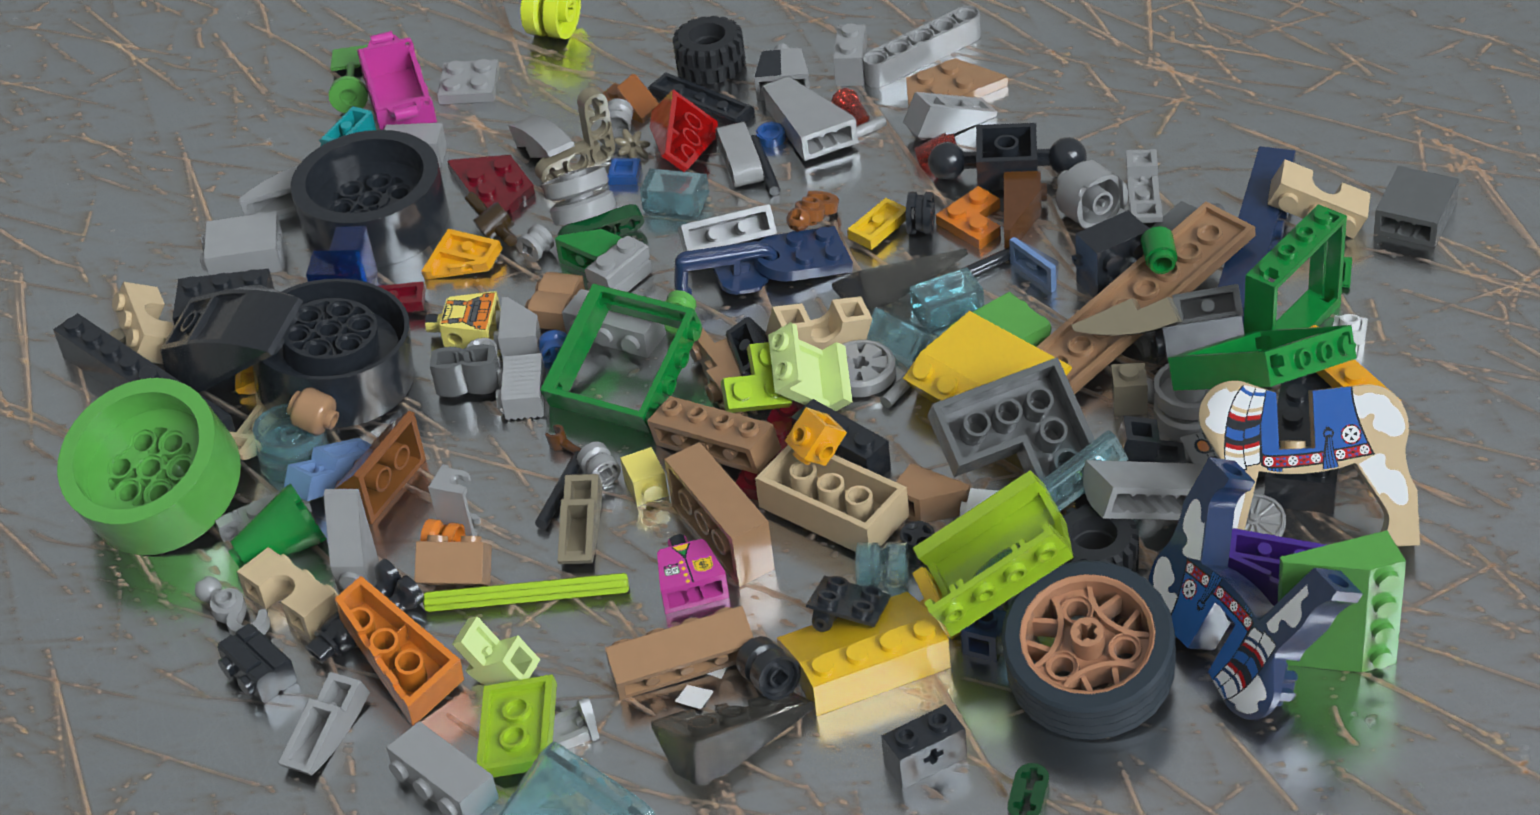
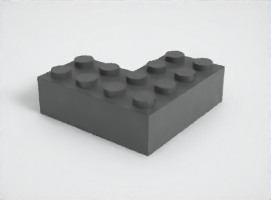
M1058 357L931 405L928 413L929 421L954 477L1017 454L1024 472L1026 473L1031 470L1044 483L1058 509L1087 499L1083 483L1086 460L1104 461Z

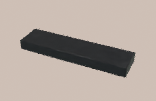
M667 72L648 86L650 93L661 100L674 89L716 121L726 126L740 122L746 123L755 115L754 107Z

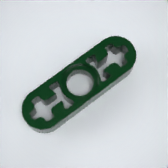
M628 204L603 214L568 224L560 229L557 236L599 228L612 234L623 236L641 228L644 224V217L637 205Z

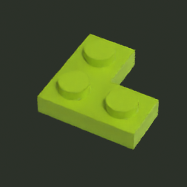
M769 342L749 344L747 352L751 375L727 377L721 381L725 411L735 413L790 407L792 399L775 393Z

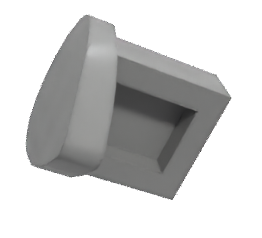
M589 697L578 700L576 707L555 714L553 746L557 753L589 740L593 742L600 739Z

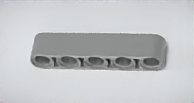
M974 6L959 7L868 51L863 56L865 83L873 88L884 87L978 41L981 37L980 12L978 8Z

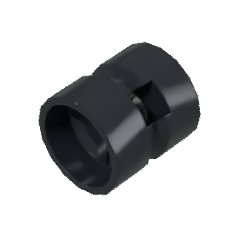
M763 636L751 638L738 651L736 666L740 675L754 685L768 699L779 700L785 698L798 686L801 677L799 664L770 638Z

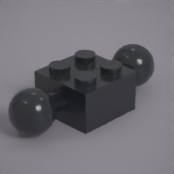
M1036 123L976 125V152H964L955 143L943 142L931 150L928 156V166L932 174L941 180H953L959 177L964 169H977V186L985 190L996 191L1004 190V172L1038 171V166H1051L1056 173L1061 174V172L1069 170L1076 164L1086 161L1087 153L1083 144L1071 137L1057 140L1050 149H1037Z

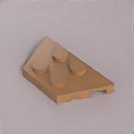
M957 58L947 60L942 64L906 77L908 107L915 92L980 98L1007 87L1008 77Z

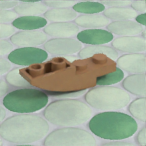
M702 328L700 338L694 342L689 353L695 362L699 361L708 380V384L705 385V391L709 400L712 403L716 402L720 410L725 411L721 381L723 378L738 377L741 374L728 340L725 338L714 343ZM747 411L735 412V414H741L747 417Z

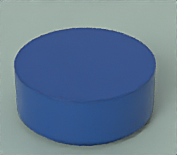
M767 122L760 125L756 130V135L765 148L778 147L786 140L785 129L780 123Z

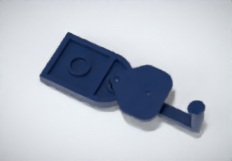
M835 226L791 231L789 233L768 236L759 242L753 241L682 252L675 258L674 287L675 291L681 290L692 295V289L688 287V271L713 268L719 284L725 292L735 295L760 291L770 279L796 281L850 273L853 271V261Z

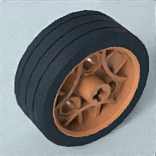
M1082 560L1064 563L1018 593L1012 600L1005 615L1001 641L1009 687L1020 707L1032 720L1046 729L1070 738L1094 740L1117 736L1138 727L1154 715L1167 698L1174 681L1176 664L1175 631L1171 612L1162 595L1152 584L1129 568L1107 561ZM1076 615L1085 616L1083 618L1078 619L1077 621L1071 619ZM1120 615L1127 619V622L1122 627L1111 619ZM1038 636L1055 638L1051 647L1036 643V639ZM1123 653H1129L1133 655L1129 659L1118 658V656ZM1060 671L1071 672L1070 675L1065 677L1056 675ZM1113 683V686H1110L1105 689H1092V687H1095L1097 685Z

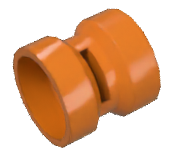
M428 519L423 525L420 541H427L428 535L448 536V542H461V536H465V527L460 523L450 522L446 525L441 520Z

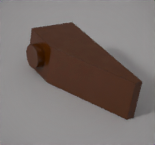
M1041 171L1004 172V249L1010 247L1009 239L1016 237L1022 240L1042 214L1041 201H1047V183H1041Z

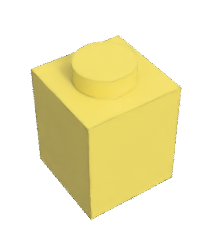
M652 447L620 457L624 481L637 507L669 496L665 472Z

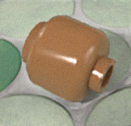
M311 387L304 389L302 392L297 391L292 396L287 408L291 424L315 436L323 434L327 429L332 430L339 418L335 399Z

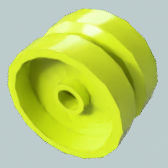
M521 0L520 17L522 27L530 35L542 37L548 35L552 38L566 40L572 36L578 24L581 0Z

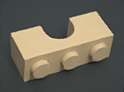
M1284 159L1271 180L1268 205L1300 218L1307 216L1318 204L1347 215L1346 236L1354 239L1368 218L1371 193L1343 182L1335 194L1325 193L1314 184L1312 178L1313 170Z
M123 282L119 293H115L113 297L112 308L116 312L119 326L125 335L126 345L152 363L163 364L160 349L174 326L172 322L159 320L165 305L158 287Z
M862 297L832 300L827 313L814 320H810L802 303L775 306L771 310L766 337L769 341V334L791 322L797 325L799 340L823 350L836 342L843 344L854 340H866L872 317Z
M266 548L237 571L246 596L266 610L277 601L282 600L281 603L288 625L309 640L314 639V632L320 629L324 622L338 611L335 602L338 593L329 584L323 585L307 569L301 570L286 555H279L270 548Z

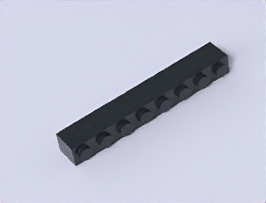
M78 313L53 329L63 357L111 390L123 384L147 378H164L181 382ZM201 395L228 431L236 432L231 415Z

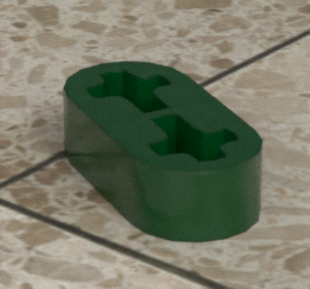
M1028 763L1017 769L1007 803L1008 815H1020L1025 804L1030 805V810L1026 815H1044L1049 794V773L1045 767L1037 763ZM1031 780H1038L1035 781L1033 790L1027 789V784Z

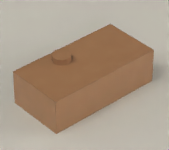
M698 442L664 458L672 507L695 535L707 542L721 566L734 582L741 587L775 570L768 520L705 447Z

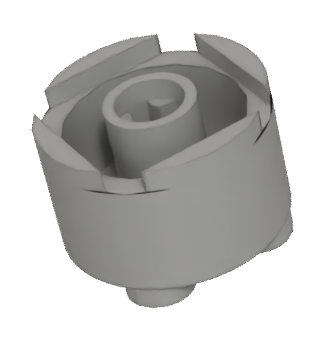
M1095 160L1080 162L1069 170L1061 172L1057 178L1056 202L1059 210L1085 229L1116 216L1120 208L1124 210L1127 205L1128 188L1126 183Z

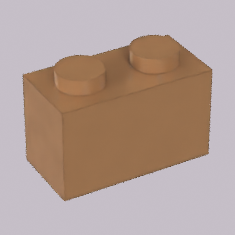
M428 535L427 541H416L414 581L421 585L490 586L492 545L481 542L482 537L461 536V542H448V536Z

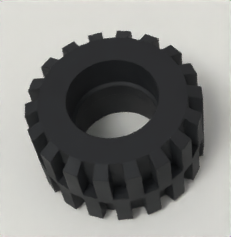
M703 16L698 19L689 20L688 23L679 26L680 29L674 32L673 47L677 72H679L682 78H686L687 81H695L696 84L725 82L726 79L735 77V74L740 73L742 67L745 66L746 57L743 33L740 25H737L734 20H728L727 17Z
M1087 504L1080 505L1079 509L1071 508L1066 511V515H1062L1067 523L1073 558L1066 563L1082 560L1107 561L1129 568L1135 573L1138 571L1139 531L1136 530L1134 520L1102 518L1092 506Z

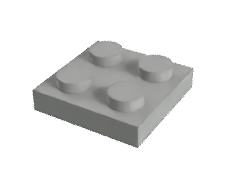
M498 59L444 63L437 94L439 105L494 102L500 71Z

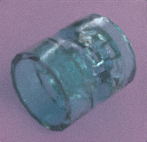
M857 542L855 560L856 584L878 587L880 582H884L887 588H907L909 572L907 542H887L884 548H881L878 542Z

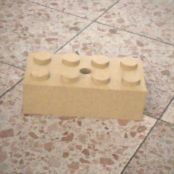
M787 445L755 478L760 508L867 558H871L909 517L906 486L836 455L829 460L826 466L814 462L807 465L793 456L794 450Z

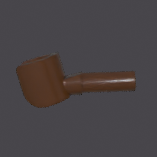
M561 425L553 426L555 435L545 433L549 447L554 451L565 449L574 453L581 450V448L567 439L564 428Z

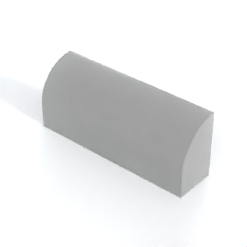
M1086 460L1083 473L1084 490L1088 502L1102 518L1179 520L1183 502L1204 466L1202 464Z

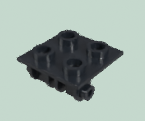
M824 575L807 602L806 608L814 610L812 625L820 632L830 630L837 617L875 627L892 594L882 592L881 589L875 586H860L850 583L847 579L840 576L829 577Z

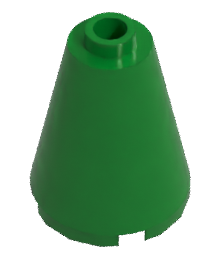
M290 483L230 541L233 548L228 552L240 568L266 548H270L279 555L284 554L288 556L325 542L327 538Z

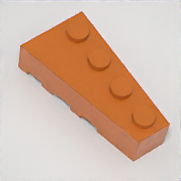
M362 576L358 577L335 598L340 620L411 726L427 715L464 680L461 660Z

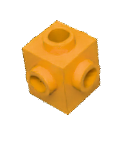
M806 407L794 424L785 442L794 450L793 456L802 463L810 465L814 462L826 466L834 456L836 449L847 432L828 414Z

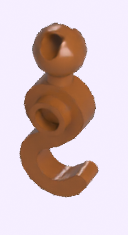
M808 191L807 196L797 201L795 208L788 212L786 217L787 225L795 231H803L808 226L816 225L817 222L823 221L824 215L837 213L839 198L834 194L824 191Z

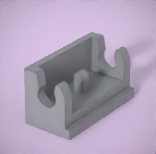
M442 464L428 487L436 519L441 520L446 525L450 522L463 524L465 536H477V530L474 529L473 523L481 524L480 517L477 514L470 513L466 499L467 489L456 482V480L471 481L470 475L466 471L449 468L448 465Z

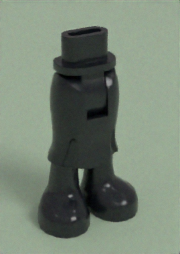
M385 558L376 564L374 570L377 583L374 587L402 611L412 610L423 602L424 595L411 577L408 575L401 577L395 566ZM337 611L324 622L320 629L314 632L316 638L309 642L305 648L310 655L323 664L331 656L338 658L343 655L342 652L345 653L353 649L357 644L340 620Z

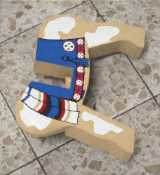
M1227 381L1216 385L1205 395L1199 408V424L1202 432L1217 454V458L1236 461L1255 481L1252 489L1243 494L1237 502L1233 528L1245 530L1259 471L1279 474H1305L1333 470L1353 464L1383 510L1384 522L1380 532L1387 530L1397 546L1420 545L1418 493L1410 476L1406 461V443L1409 433L1408 417L1403 404L1390 390L1378 385L1363 384L1308 391L1311 447H1306V441L1287 440L1280 441L1281 448H1279L1276 392L1242 381Z

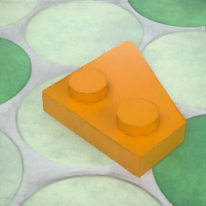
M448 228L421 272L424 279L430 280L489 271L503 248L499 240Z

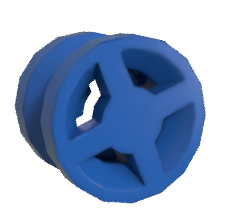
M551 330L543 333L539 338V351L542 353L545 368L551 369L567 336L566 333L559 330Z

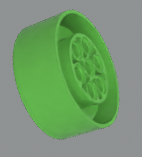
M147 378L132 381L108 391L91 403L79 415L62 443L58 457L57 476L61 492L66 501L106 544L130 554L156 555L173 551L189 544L215 524V520L223 515L236 492L240 478L241 462L239 450L233 436L198 392L186 384L175 380Z

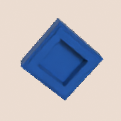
M640 158L611 159L608 171V185H637L642 167Z

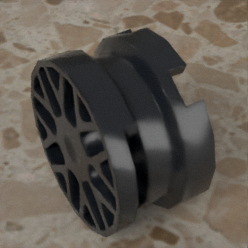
M908 192L906 202L907 234L916 235L917 232H923L925 235H933L935 225L934 193L925 192L924 195H918L917 192Z

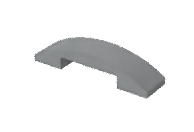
M1126 150L1129 211L1142 223L1163 222L1158 182L1157 150Z

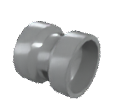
M612 99L608 102L613 137L623 138V129H627L629 132L631 129L633 107L624 99Z
M591 442L585 445L578 453V465L587 474H598L603 487L613 484L620 476V465L611 456L610 451L603 443Z

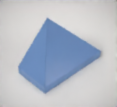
M1016 237L1009 239L1010 263L1049 292L1056 291L1059 261Z

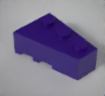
M1232 528L1228 567L1252 582L1266 596L1270 603L1275 606L1278 603L1280 557L1326 546V544Z

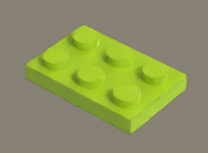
M553 674L484 686L476 763L492 774L493 778L551 768L557 682Z

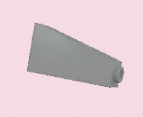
M786 77L763 85L767 111L777 123L782 124L785 129V135L804 161L859 143L854 116L796 80Z

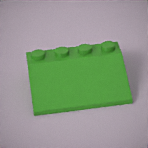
M1387 530L1280 557L1278 602L1313 568L1340 570L1363 593L1358 603L1348 606L1336 616L1329 629L1303 653L1300 661L1286 660L1288 665L1362 673L1397 664L1406 560Z

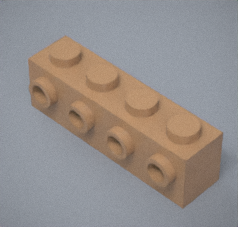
M670 396L647 420L657 446L679 452L700 442L718 463L758 475L781 450L776 430L772 423L694 403L690 400Z
M743 606L736 608L725 607L716 611L713 615L700 619L695 617L689 618L680 625L667 629H653L646 635L635 639H620L611 646L605 647V652L619 700H623L736 665L738 651L744 643L754 638Z

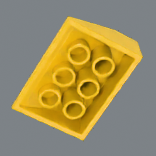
M968 311L920 352L903 379L918 394L936 403L1056 357L977 314ZM1059 360L1067 377L1072 367Z
M908 591L891 597L875 627L837 617L831 629L826 632L817 631L813 625L777 637L778 645L784 652L794 658L800 666L801 677L799 684L816 716L951 668L949 639L937 619Z

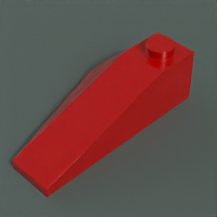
M674 89L651 113L650 129L661 156L684 173L716 138L715 128L718 127V121Z

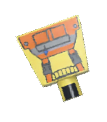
M484 292L447 298L442 314L426 315V331L441 332L444 347L464 349L471 341L478 338L494 340V331H498L496 310H501L497 292Z

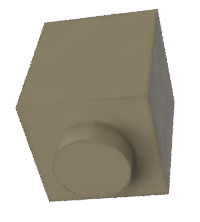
M1145 363L1112 364L1111 385L1114 416L1148 414V384Z

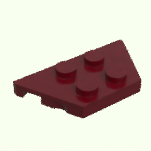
M511 155L452 159L447 161L449 171L465 193L474 192L487 207L497 202L505 212L512 214L519 208L521 203L526 202L535 194L533 183Z

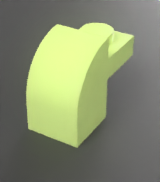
M478 616L469 618L452 643L458 652L470 663L466 672L484 685L530 678L540 661L538 656L519 636L499 640Z

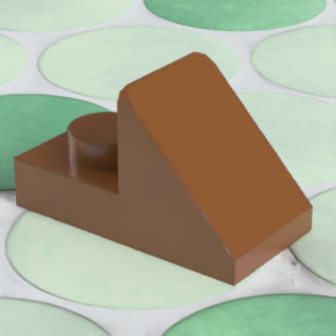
M631 74L621 84L614 83L603 92L607 102L619 98L628 101L633 107L632 120L644 123L649 119L652 111L659 104L635 74Z

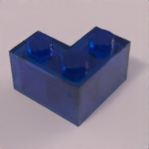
M366 226L336 227L329 251H313L306 272L307 281L352 279L375 285L378 271Z

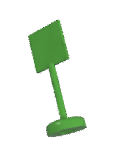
M368 45L332 50L331 71L347 69V76L340 77L332 83L329 89V101L337 111L344 114L352 106L363 109L368 101V90L365 84L360 79L354 77V68L361 67L357 50L366 48Z

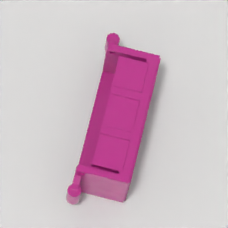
M392 31L370 36L371 40L368 46L358 49L357 53L379 130H385L386 125L437 123L433 102L429 96L427 85L424 82L411 38L400 39Z

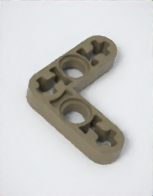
M596 87L585 88L577 98L584 140L575 143L574 147L550 158H542L536 164L535 174L542 183L570 171L599 166L610 160L614 155L615 143L607 98ZM597 120H602L600 127L591 131L592 124ZM581 154L580 160L576 164L570 165V160L575 155Z

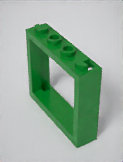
M1318 204L1246 274L1244 334L1260 330L1309 328L1313 325L1320 327L1340 307L1347 215ZM1310 258L1308 290L1276 321L1278 288ZM1270 278L1275 279L1273 283L1268 280Z
M592 284L540 391L551 407L651 434L647 420L674 393L680 371L686 367L689 361V352L694 342L701 336L702 324L693 308ZM608 311L678 328L639 411L569 392Z
M1352 325L1252 331L1168 357L1173 391L1212 389L1216 385L1227 381H1242L1257 387H1272L1357 359Z

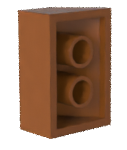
M408 411L388 425L361 458L356 460L354 466L342 480L337 482L334 488L359 489L366 517L371 525L426 461L414 412Z

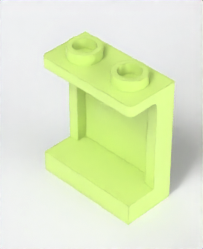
M791 322L768 335L775 393L803 405L815 399L835 411L853 403L846 348L844 345L836 342L821 350L799 340L797 325Z

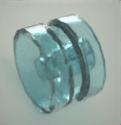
M289 403L274 406L263 412L255 420L252 429L261 472L268 479L279 483H285L288 464L311 460L313 447L329 444L326 438L327 430L323 434L315 436L291 424L290 415L287 414Z

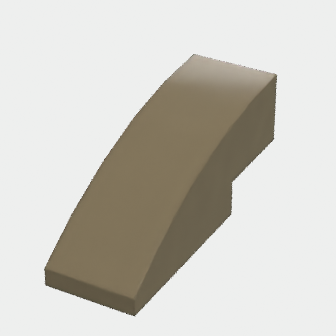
M1166 297L1143 308H1140L1137 299L1131 298L1072 324V328L1074 331L1088 334L1125 336L1157 331L1163 327L1179 324L1182 320L1173 299L1170 297Z
M598 474L565 475L564 499H561L558 564L593 563L599 532L603 487Z

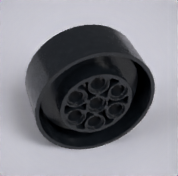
M369 130L334 139L310 153L298 165L291 180V194L307 248L321 261L341 268L373 269L407 260L425 250L441 235L449 217L445 189L434 150L422 139L404 132Z
M352 279L315 280L281 291L299 297L303 300V303L298 310L300 312L298 320L292 327L287 329L283 336L284 344L275 355L252 366L256 392L266 409L280 419L291 423L290 415L287 414V408L292 396L297 391L302 392L304 389L311 387L335 399L339 418L334 428H343L359 425L378 418L402 401L413 383L414 365L409 316L406 308L396 296L377 285Z

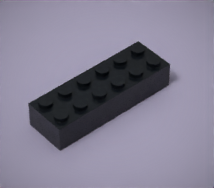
M1316 372L1281 383L1277 403L1279 448H1281L1280 441L1287 440L1306 441V447H1311L1308 391L1332 388ZM1340 468L1305 474L1266 472L1264 495L1275 499L1284 509L1334 514Z

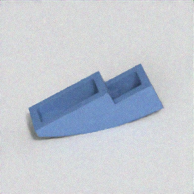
M360 438L313 447L311 460L288 464L284 487L291 483L300 498L305 501L324 496L325 489H334L337 482L342 480L354 466L356 460L361 458L372 444Z

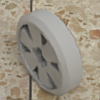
M854 340L842 344L846 348L852 397L875 395L891 385L896 376V363L894 354L887 346L872 340Z

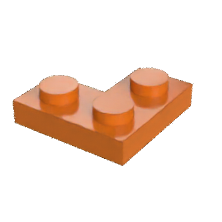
M977 186L935 215L936 224L980 250L1001 235V226L987 218L1000 208V198Z

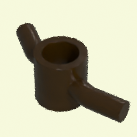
M474 192L466 195V202L478 214L473 219V222L486 238L497 240L500 237L509 246L517 243V237L509 230L515 224L497 202L487 207Z

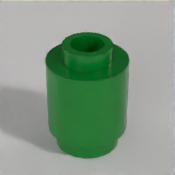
M1157 226L1148 229L1141 237L1145 263L1154 273H1168L1173 270L1178 258L1173 234L1166 227Z

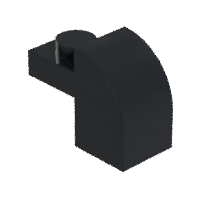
M1123 416L1118 431L1121 461L1186 463L1183 442L1160 440L1157 419Z

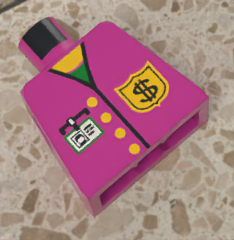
M677 534L668 540L667 548L660 549L657 552L660 590L665 615L729 598L725 570L705 540L697 539L688 542L685 535Z

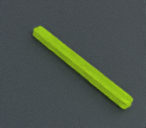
M626 573L428 591L424 593L423 605L426 612H438L625 594L629 592V579Z

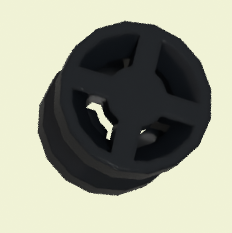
M913 521L904 525L901 529V554L906 562L913 565L924 564L918 559L913 547L935 533L929 523Z

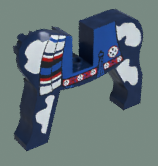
M1209 457L1183 502L1180 518L1171 540L1161 550L1152 565L1148 581L1162 595L1171 612L1175 636L1187 648L1215 650L1230 623L1235 625L1208 673L1226 706L1234 714L1245 719L1258 720L1268 716L1276 706H1282L1283 701L1290 702L1296 696L1293 690L1295 681L1298 680V675L1295 671L1288 670L1286 660L1300 661L1303 653L1329 629L1336 616L1348 606L1358 603L1363 593L1342 571L1313 568L1273 606L1252 582L1228 567L1235 507L1241 496L1252 489L1255 481L1236 461Z

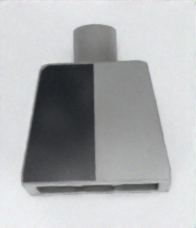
M778 44L774 50H764L760 53L754 74L757 101L765 100L763 85L786 77H791L810 89L809 73L800 48H790L786 44Z

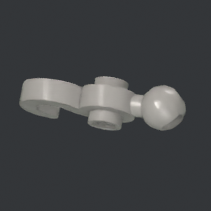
M205 576L204 579L196 582L195 594L198 599L210 603V609L214 618L219 622L227 623L230 635L234 636L237 630L245 626L241 624L245 618L247 607L241 591L232 588L222 589L219 580L213 576ZM260 609L256 620L251 623L263 635L268 632L270 627V619L266 609Z

